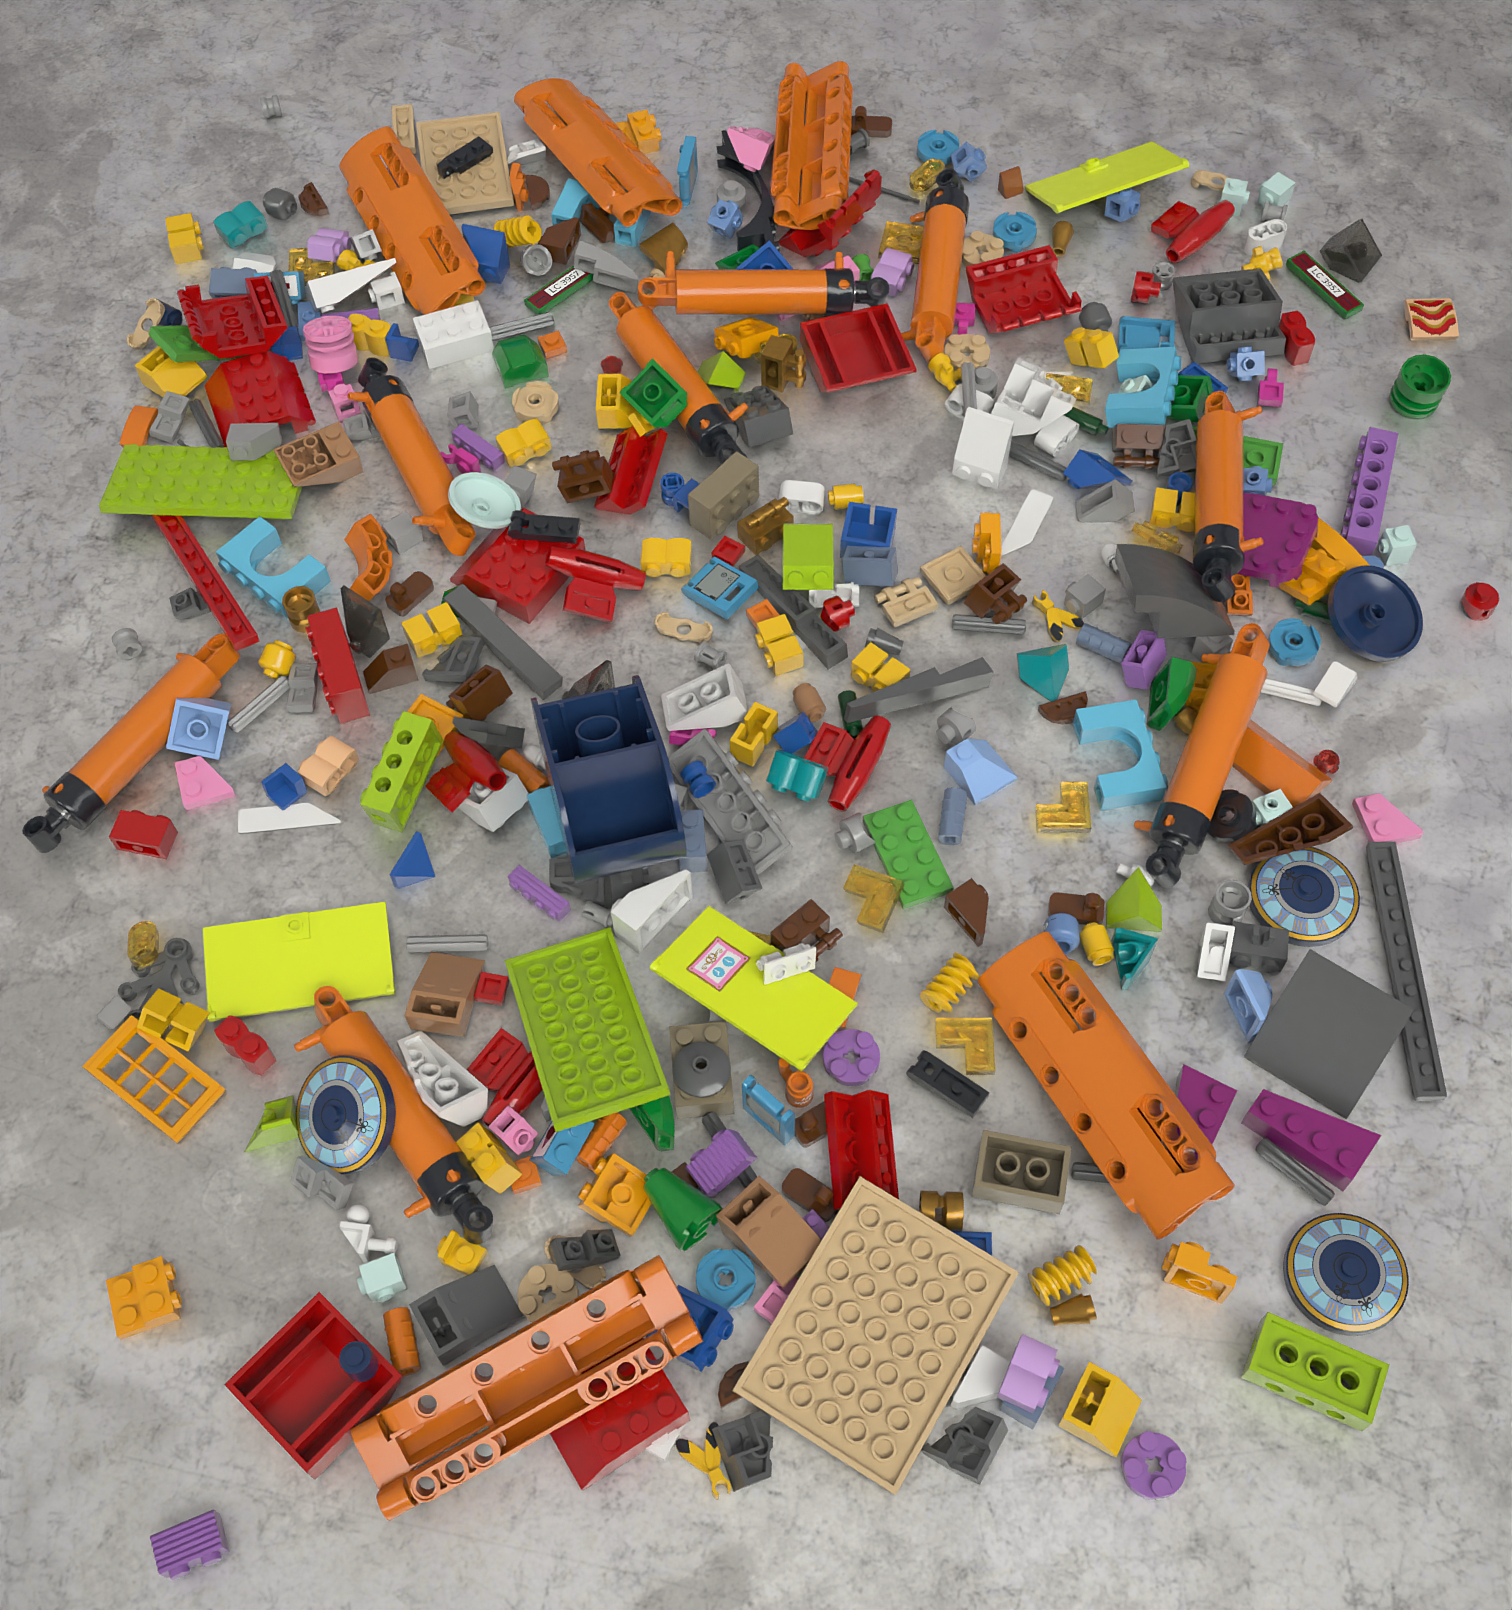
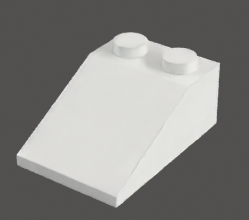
M968 407L954 458L952 475L997 490L1007 470L1014 421Z
M729 663L661 695L668 731L727 727L741 721L748 713L743 684Z
M504 768L502 769L507 776V782L501 790L492 791L474 782L469 791L471 794L458 807L478 825L492 832L500 828L512 814L520 810L524 803L528 801L527 794L529 793L518 775Z
M683 870L631 891L623 899H618L611 909L615 936L640 955L693 898L691 872Z

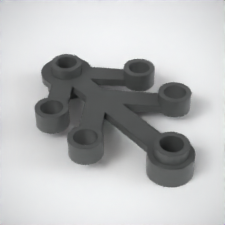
M173 938L166 943L163 952L146 959H137L132 963V971L141 979L132 983L125 982L121 984L118 988L119 996L124 1001H132L136 998L138 992L150 988L139 1010L130 1011L124 1018V1022L131 1015L139 1020L144 1005L158 988L178 997L171 977L176 966L182 977L180 986L186 994H194L198 991L200 984L196 977L192 975L187 961L192 955V947L187 940ZM183 950L180 954L175 955L176 951ZM164 963L160 971L147 976L152 967ZM145 965L143 970L137 971L139 966ZM189 982H194L192 987L186 988ZM127 989H132L129 994L124 995Z

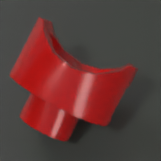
M1137 271L1131 301L1148 304L1149 296L1158 298L1161 283L1153 281L1154 273Z
M1476 582L1466 588L1461 602L1472 620L1483 621L1493 614L1499 602V594L1491 585Z
M836 595L824 601L820 617L829 628L837 632L850 626L849 618L855 616V609L850 600L843 602Z

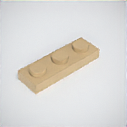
M413 105L391 106L393 131L403 146L410 148L413 154H417Z

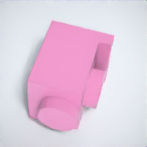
M338 384L334 387V390L328 391L332 407L340 423L343 422V419L361 414L358 402L349 400L347 397L349 392H354L351 384ZM349 405L353 406L352 409L341 412L340 408Z
M507 1106L488 1127L518 1156L522 1152L529 1151L534 1146V1138L538 1135L526 1120L510 1106ZM514 1119L512 1124L504 1132H502V1130L511 1122V1120Z

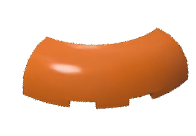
M372 514L355 522L344 539L354 553L358 564V577L346 595L358 603H367L379 594L389 580L390 570L393 565L392 551H389L386 544L387 536Z

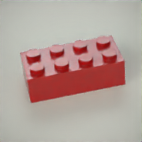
M337 607L308 615L307 618L310 626L305 627L312 645L311 650L315 662H317V671L323 683V692L332 716L337 715L340 724L370 716L349 641Z

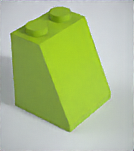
M783 523V590H833V524Z

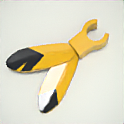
M1042 590L1040 596L1044 600H1038L1036 595L1033 596V605L1046 614L1048 630L1054 641L1060 642L1062 639V624L1073 629H1081L1084 625L1080 617L1065 610L1055 608L1046 591Z
M712 1422L706 1431L705 1452L691 1441L685 1439L676 1440L675 1445L683 1459L701 1472L708 1474L712 1486V1495L718 1500L719 1493L716 1491V1487L718 1485H725L727 1493L731 1494V1484L724 1477L719 1467L721 1454L712 1429L719 1425L716 1422Z

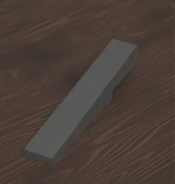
M756 555L738 566L740 571L757 580V591L765 600L768 599L779 615H786L792 630L827 669L848 658L847 644L817 616L816 608L797 590H783V577L763 558Z
M463 583L443 598V601L447 602L461 620L478 637L483 639L485 645L509 670L512 668L542 700H545L562 686L563 677Z
M983 657L943 674H939L934 667L847 703L844 719L847 723L873 717L874 715H881L987 688L990 685L994 671Z

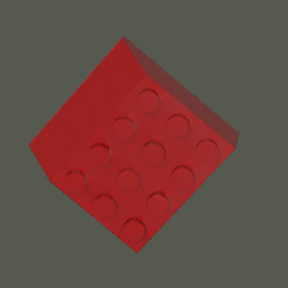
M888 303L800 323V344L820 392L829 393L912 374L917 371Z
M522 508L520 510L523 511L525 514L537 515L525 508ZM509 526L493 529L450 578V582L457 586L463 583L472 593L480 598L496 600V607L530 624L569 578V576L545 565L549 547L586 550L584 539L578 536L577 544L513 539L508 536Z
M318 1292L224 1385L304 1471L316 1480L353 1442L351 1429L377 1415L382 1408L388 1405L403 1376ZM361 1341L365 1343L377 1357L378 1370L374 1377L366 1382L352 1380L340 1365V1352L350 1342Z
M644 1338L639 1339L638 1341L632 1343L631 1345L625 1347L624 1349L618 1351L617 1353L611 1355L603 1361L588 1368L587 1370L583 1371V1373L589 1371L590 1369L598 1366L599 1364L605 1362L606 1360L612 1358L613 1356L640 1342ZM648 1348L646 1356L651 1360H657L650 1348ZM623 1362L617 1369L623 1376H629L634 1373L635 1366L630 1362ZM663 1369L552 1431L550 1435L581 1490L584 1491L645 1451L647 1447L652 1445V1442L666 1433L669 1434L688 1423L690 1417L688 1410ZM596 1378L589 1383V1386L593 1391L601 1392L606 1389L607 1383L601 1378Z

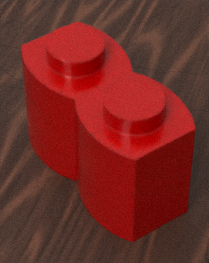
M1299 311L1282 313L1279 328L1286 337L1284 348L1286 360L1292 366L1308 363L1315 345L1314 334L1306 327V320Z
M229 1015L214 1030L226 1051L233 1057L241 1059L246 1068L252 1073L262 1076L276 1062V1058L266 1041L260 1035L250 1032L245 1023L239 1018Z

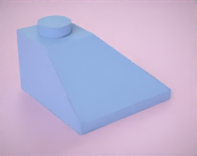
M176 698L166 749L219 760L232 703L209 698Z
M966 739L946 751L945 770L960 788L967 792V796L974 805L1017 780L1014 772L986 740Z
M1238 969L1235 970L1224 995L1249 1043L1253 1042L1266 1019L1273 992L1269 982L1264 981L1260 972Z

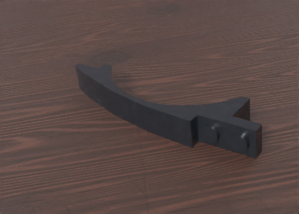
M722 130V146H716L717 154L724 156L725 159L717 160L718 168L733 172L746 180L755 189L761 201L755 217L744 228L736 232L737 251L752 244L761 248L770 240L780 252L779 242L774 241L776 239L777 224L773 219L774 205L768 188L757 169L755 172L743 167V163L739 162L727 131Z

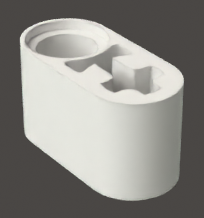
M1273 219L1250 228L1244 252L1252 257L1253 248L1262 246L1263 253L1274 247L1281 248L1287 231V224L1280 219Z
M959 384L947 398L944 405L949 413L964 419L962 384ZM976 390L977 410L990 413L995 405L994 400L989 395Z
M1062 415L1038 432L1034 445L1055 457L1075 437L1079 424Z
M786 480L780 485L778 500L782 497L787 498L789 505L785 508L790 513L818 515L823 511L825 487L815 482Z

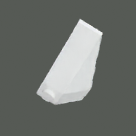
M392 258L310 280L305 288L306 295L315 312L321 311L322 314L335 310L334 307L393 268L396 260Z
M418 1031L397 1041V1046L422 1102L434 1113L462 1127L484 1117L488 1109V1088L424 1032Z

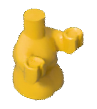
M1262 246L1253 248L1250 263L1241 266V270L1261 268L1268 280H1270L1269 271L1280 269L1283 266L1278 248L1274 247L1264 253Z
M349 249L344 250L337 260V266L343 271L375 263L373 260H366L362 264L357 254Z
M944 353L937 354L929 362V371L935 374V379L946 386L949 392L952 393L957 386L955 382L958 379L962 380L961 369L958 368L954 371L950 358Z

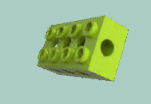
M403 711L400 719L398 718L394 722L393 734L389 742L384 744L382 758L379 764L373 768L371 782L368 788L363 790L360 798L361 807L374 824L403 833L444 741L431 719Z
M1267 1312L1259 1322L1241 1378L1363 1431L1373 1423L1390 1364ZM1279 1353L1284 1354L1289 1359V1363L1283 1361ZM1310 1366L1318 1371L1319 1376L1312 1373ZM1341 1380L1349 1385L1350 1390L1342 1385Z

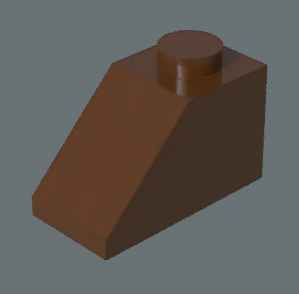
M574 217L546 228L543 236H541L538 245H542L550 252L552 262L567 264L581 236L579 218Z
M408 644L383 650L363 671L369 694L419 681Z
M971 878L946 895L944 908L976 946L979 947L983 944L989 897L986 889L980 884L977 885Z

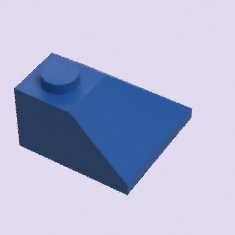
M462 224L463 238L478 261V272L484 281L501 284L510 267L505 232Z
M769 240L736 269L793 268Z
M1079 449L1063 472L1069 478L1068 483L1077 489L1081 487L1087 489L1100 488L1114 479L1122 485H1131L1133 480L1099 454Z

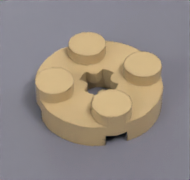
M981 231L972 232L971 236L964 239L962 263L966 267L1003 257V240L989 234H983Z
M953 334L949 337V341L944 348V354L950 358L954 371L958 368L961 369V365L964 362H972L974 369L988 365L990 348L985 342L984 336L980 334ZM965 352L970 353V356H965Z
M532 381L526 383L527 387L521 390L520 387L517 388L512 396V406L516 418L520 421L538 419L541 423H549L559 408L558 394L552 390V386L545 382ZM535 400H539V403L532 404Z
M555 1264L534 1266L523 1277L517 1293L518 1306L530 1322H534L578 1297L579 1290L575 1279L567 1270L558 1271ZM552 1288V1292L556 1294L555 1299H549L548 1304L543 1303L542 1291Z

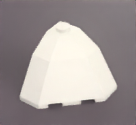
M1019 357L991 412L993 415L1014 421L1012 436L1036 433L1069 412L1076 401L1073 395L1061 391L1063 387L1053 378L1047 380L1043 376L1045 371L1042 368Z

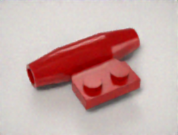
M1223 200L1199 214L1196 208L1178 201L1151 224V232L1167 239L1175 238L1167 248L1166 256L1172 263H1179L1198 252L1213 239L1233 216L1235 208L1230 201Z
M550 546L545 559L547 567L574 578L566 587L562 611L608 623L613 621L617 598L613 588L641 591L645 583L646 573L619 559L582 549Z
M874 715L855 739L850 736L847 730L823 722L804 759L828 767L826 776H836L828 799L829 805L834 809L842 812L847 811L865 788L883 753L891 728V723L886 718Z
M452 731L445 736L443 743L454 763L446 768L442 767L437 773L432 775L429 782L425 785L453 813L471 794L469 791L474 782L492 791H498L505 786L507 776L496 758L481 744L462 733Z
M502 1028L499 1029L467 1068V1071L488 1088V1091H498L482 1118L483 1123L488 1127L507 1106H510L521 1116L543 1090L532 1051L528 1053L520 1040ZM514 1119L511 1120V1122L502 1130V1132H503L509 1125L512 1124V1122L514 1121Z

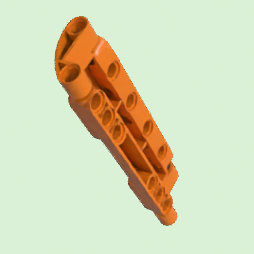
M843 61L834 62L808 76L797 63H790L785 67L784 79L779 84L771 195L775 199L773 219L780 226L800 230L819 229L817 224L826 219L829 221V218L848 199L853 88L849 80V66ZM807 96L806 120L804 125L805 98ZM800 174H802L801 198H800V206H798V205H799V190H800Z
M560 78L544 79L525 86L515 94L514 102L525 114L524 121L600 207L614 215L622 225L626 227L634 225L643 209L668 216H674L680 212L682 201L673 192L671 183L590 97L583 95L571 81ZM545 101L554 109V111L564 120V122L568 126H566L563 123V121L553 112V110L545 103ZM603 165H604V166L613 174V176L623 185V187L628 191V193H627V192L621 187V185L611 176V174L603 167Z
M388 126L379 128L357 141L342 158L339 169L348 183L347 193L369 230L373 229L384 258L386 260L395 258L396 264L391 270L395 272L411 305L425 315L454 307L461 293L470 296L481 294L485 290L486 284L478 272V261L410 148L403 146L393 129ZM379 155H381L382 159L384 160L385 164L387 165L388 169L390 170L391 174L393 175L395 181L397 182L400 188H398L395 184L393 178L391 177L390 173L388 172ZM428 238H430L431 242L433 243L434 247L436 248L437 252L439 253L440 257L442 258L444 264L446 265L450 273L447 272L446 268L444 267L443 263L441 262L439 256L437 255Z
M1042 932L1021 943L998 959L979 977L977 982L994 1005L992 1013L1124 1205L1131 1212L1140 1215L1156 1240L1172 1233L1204 1203L1216 1201L1233 1190L1235 1184L1221 1165L1216 1162V1151L1213 1145L1079 963L1069 959L1064 954L1050 932ZM1040 972L1043 974V976L1045 977V979H1046V980L1048 981V983L1051 985V987L1053 988V990L1056 992V994L1058 995V997H1059V998L1061 999V1001L1064 1003V1005H1065L1066 1008L1069 1010V1012H1070L1071 1015L1074 1017V1019H1075L1076 1022L1079 1024V1026L1082 1028V1030H1080V1029L1078 1028V1026L1076 1025V1023H1075V1022L1073 1021V1019L1070 1017V1015H1069L1068 1012L1065 1010V1008L1063 1007V1005L1060 1003V1001L1058 1000V998L1055 996V994L1052 992V990H1051L1050 987L1047 985V983L1045 982V980L1042 978V976L1040 975ZM1160 1103H1162V1105H1163V1111H1162V1112H1161V1110H1160ZM1137 1108H1139V1109L1141 1110V1112L1144 1114V1116L1146 1117V1119L1149 1121V1123L1151 1124V1126L1154 1128V1130L1156 1131V1133H1157V1134L1159 1135V1137L1162 1139V1141L1164 1142V1144L1167 1146V1148L1169 1149V1151H1170V1152L1172 1153V1155L1175 1157V1159H1176L1177 1162L1180 1164V1166H1181L1182 1169L1185 1171V1173H1183V1172L1181 1171V1169L1178 1167V1165L1176 1164V1162L1173 1160V1158L1171 1157V1155L1168 1153V1151L1166 1150V1148H1165V1147L1163 1146V1144L1160 1142V1140L1158 1139V1137L1155 1135V1133H1154L1153 1130L1150 1128V1126H1149L1148 1123L1145 1121V1119L1142 1117V1115H1141L1140 1112L1137 1110ZM1178 1126L1180 1128V1137L1177 1133ZM1195 1150L1198 1153V1161L1195 1158Z
M660 1255L631 1271L625 1270L399 1397L382 1408L380 1413L351 1429L353 1441L379 1489L376 1498L381 1512L388 1521H391L422 1502L434 1500L666 1366L667 1362L702 1343L703 1339ZM594 1299L603 1301L605 1304L604 1311L598 1314L592 1313L588 1309L589 1302ZM657 1330V1332H655L654 1334L648 1336L647 1338L641 1340L640 1342L634 1344L633 1346L627 1348L626 1350L620 1352L619 1354L613 1356L612 1358L606 1360L598 1366L583 1373V1371L587 1370L588 1368L594 1366L595 1364L603 1361L604 1359L610 1357L611 1355L617 1353L618 1351L624 1349L625 1347L631 1345L632 1343ZM537 1331H544L549 1335L550 1340L544 1345H538L533 1341L532 1335ZM651 1346H658L664 1353L659 1359L651 1360L646 1356V1351ZM623 1362H630L635 1366V1371L629 1376H623L618 1372L617 1368ZM481 1363H488L493 1368V1374L487 1377L482 1376L478 1373L477 1366ZM601 1378L607 1383V1387L601 1392H595L590 1388L589 1383L593 1379ZM431 1395L436 1399L437 1405L433 1408H426L421 1403V1397ZM487 1426L489 1427V1428L483 1430L482 1432L476 1434L475 1436L469 1438L468 1440L462 1442L461 1444L455 1446L454 1448L448 1450L447 1452L441 1454L440 1456L434 1458L433 1460L427 1462L426 1464H424V1465H422V1466H420L419 1468H417V1469L414 1470V1468H415L416 1466H418V1465L422 1464L423 1462H425V1461L431 1459L432 1457L438 1455L439 1453L445 1451L446 1449L452 1447L453 1445L459 1443L460 1441L466 1439L467 1437L473 1435L474 1433L480 1431L481 1429H483V1428H485V1427H487ZM482 1443L488 1444L492 1448L493 1453L486 1457L481 1456L477 1453L476 1447ZM452 1460H458L463 1464L464 1470L454 1473L450 1471L447 1463ZM424 1476L433 1479L435 1487L425 1489L419 1484V1479Z

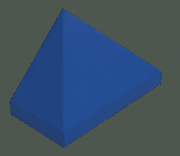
M415 832L389 874L394 887L398 889L435 877L420 832Z

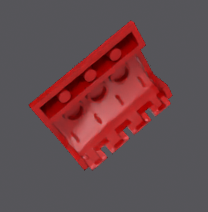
M875 169L864 174L865 182L843 202L840 208L829 218V221L826 219L817 224L819 229L800 230L790 228L779 239V245L805 258L811 255L818 256L826 249L831 251L839 245L838 240L851 232L852 229L850 227L864 218L862 214L876 205L875 200L881 195L882 176H880V172Z
M1050 245L966 266L972 302L975 304V308L989 333L1005 332L1082 311V300L1077 291L1072 292L1070 298L1056 274L1058 259Z
M268 275L245 278L247 294L202 300L199 284L185 286V290H178L177 296L181 303L192 340L220 359L267 352L287 330V323Z
M267 351L223 362L218 366L204 386L224 447H227L226 440L230 424L278 423L282 425L291 422L295 434L308 431V425L312 426L316 423L294 362L288 361L287 357Z

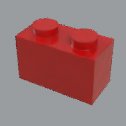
M120 810L109 839L117 850L167 860L178 831L171 819L166 816L146 815L138 810H132L131 812Z

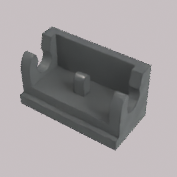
M743 839L723 842L706 854L725 904L731 903L739 897L741 900H744L762 889Z

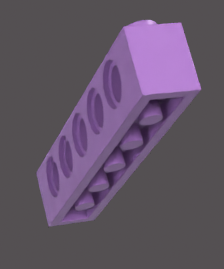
M1369 427L1367 435H1362L1358 449L1362 450V452L1358 453L1354 467H1357L1358 471L1353 473L1351 485H1354V489L1350 490L1347 503L1351 504V506L1346 508L1343 521L1347 522V525H1343L1340 533L1362 556L1372 555L1378 542L1398 439V433Z

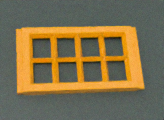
M131 1015L82 1067L170 1139L179 1144L226 1090L161 1037L158 1038L136 1028L139 1020ZM138 1033L150 1045L134 1059L122 1048ZM154 1048H157L169 1059L153 1074L140 1063ZM118 1053L131 1065L115 1080L102 1069ZM173 1063H176L188 1074L174 1089H171L159 1078ZM137 1068L149 1080L133 1095L121 1084ZM194 1078L206 1089L191 1105L178 1093ZM155 1083L167 1092L168 1095L152 1110L140 1098ZM174 1098L187 1110L171 1125L158 1114Z

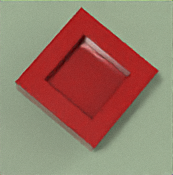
M724 536L711 552L712 558L716 557L734 567L745 553V545Z
M481 972L474 995L475 1001L503 1006L509 985L508 976Z

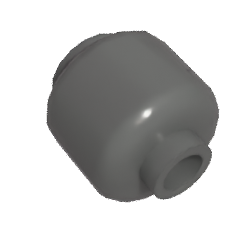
M272 188L263 197V206L270 216L286 220L296 213L297 203L295 197L288 191Z
M1090 302L1082 308L1079 321L1083 328L1108 331L1112 325V318L1104 304Z

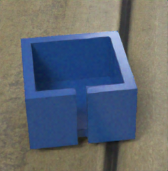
M849 502L841 536L840 558L843 559L847 546L892 547L896 529L897 509L875 506L873 525L870 524L871 505Z

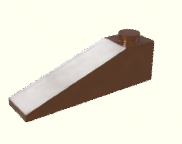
M1318 793L1248 833L1245 837L1234 841L1228 847L1243 865L1328 843L1353 829V825L1321 793Z

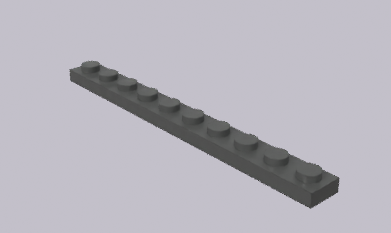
M1368 842L1366 851L1394 995L1396 999L1414 1009L1401 1031L1415 1101L1445 1100L1447 1092L1396 842Z

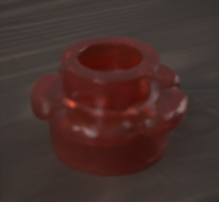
M611 355L603 359L600 366L604 374H620L623 361Z
M1323 750L1314 757L1313 763L1324 774H1334L1339 769L1340 761L1336 752Z

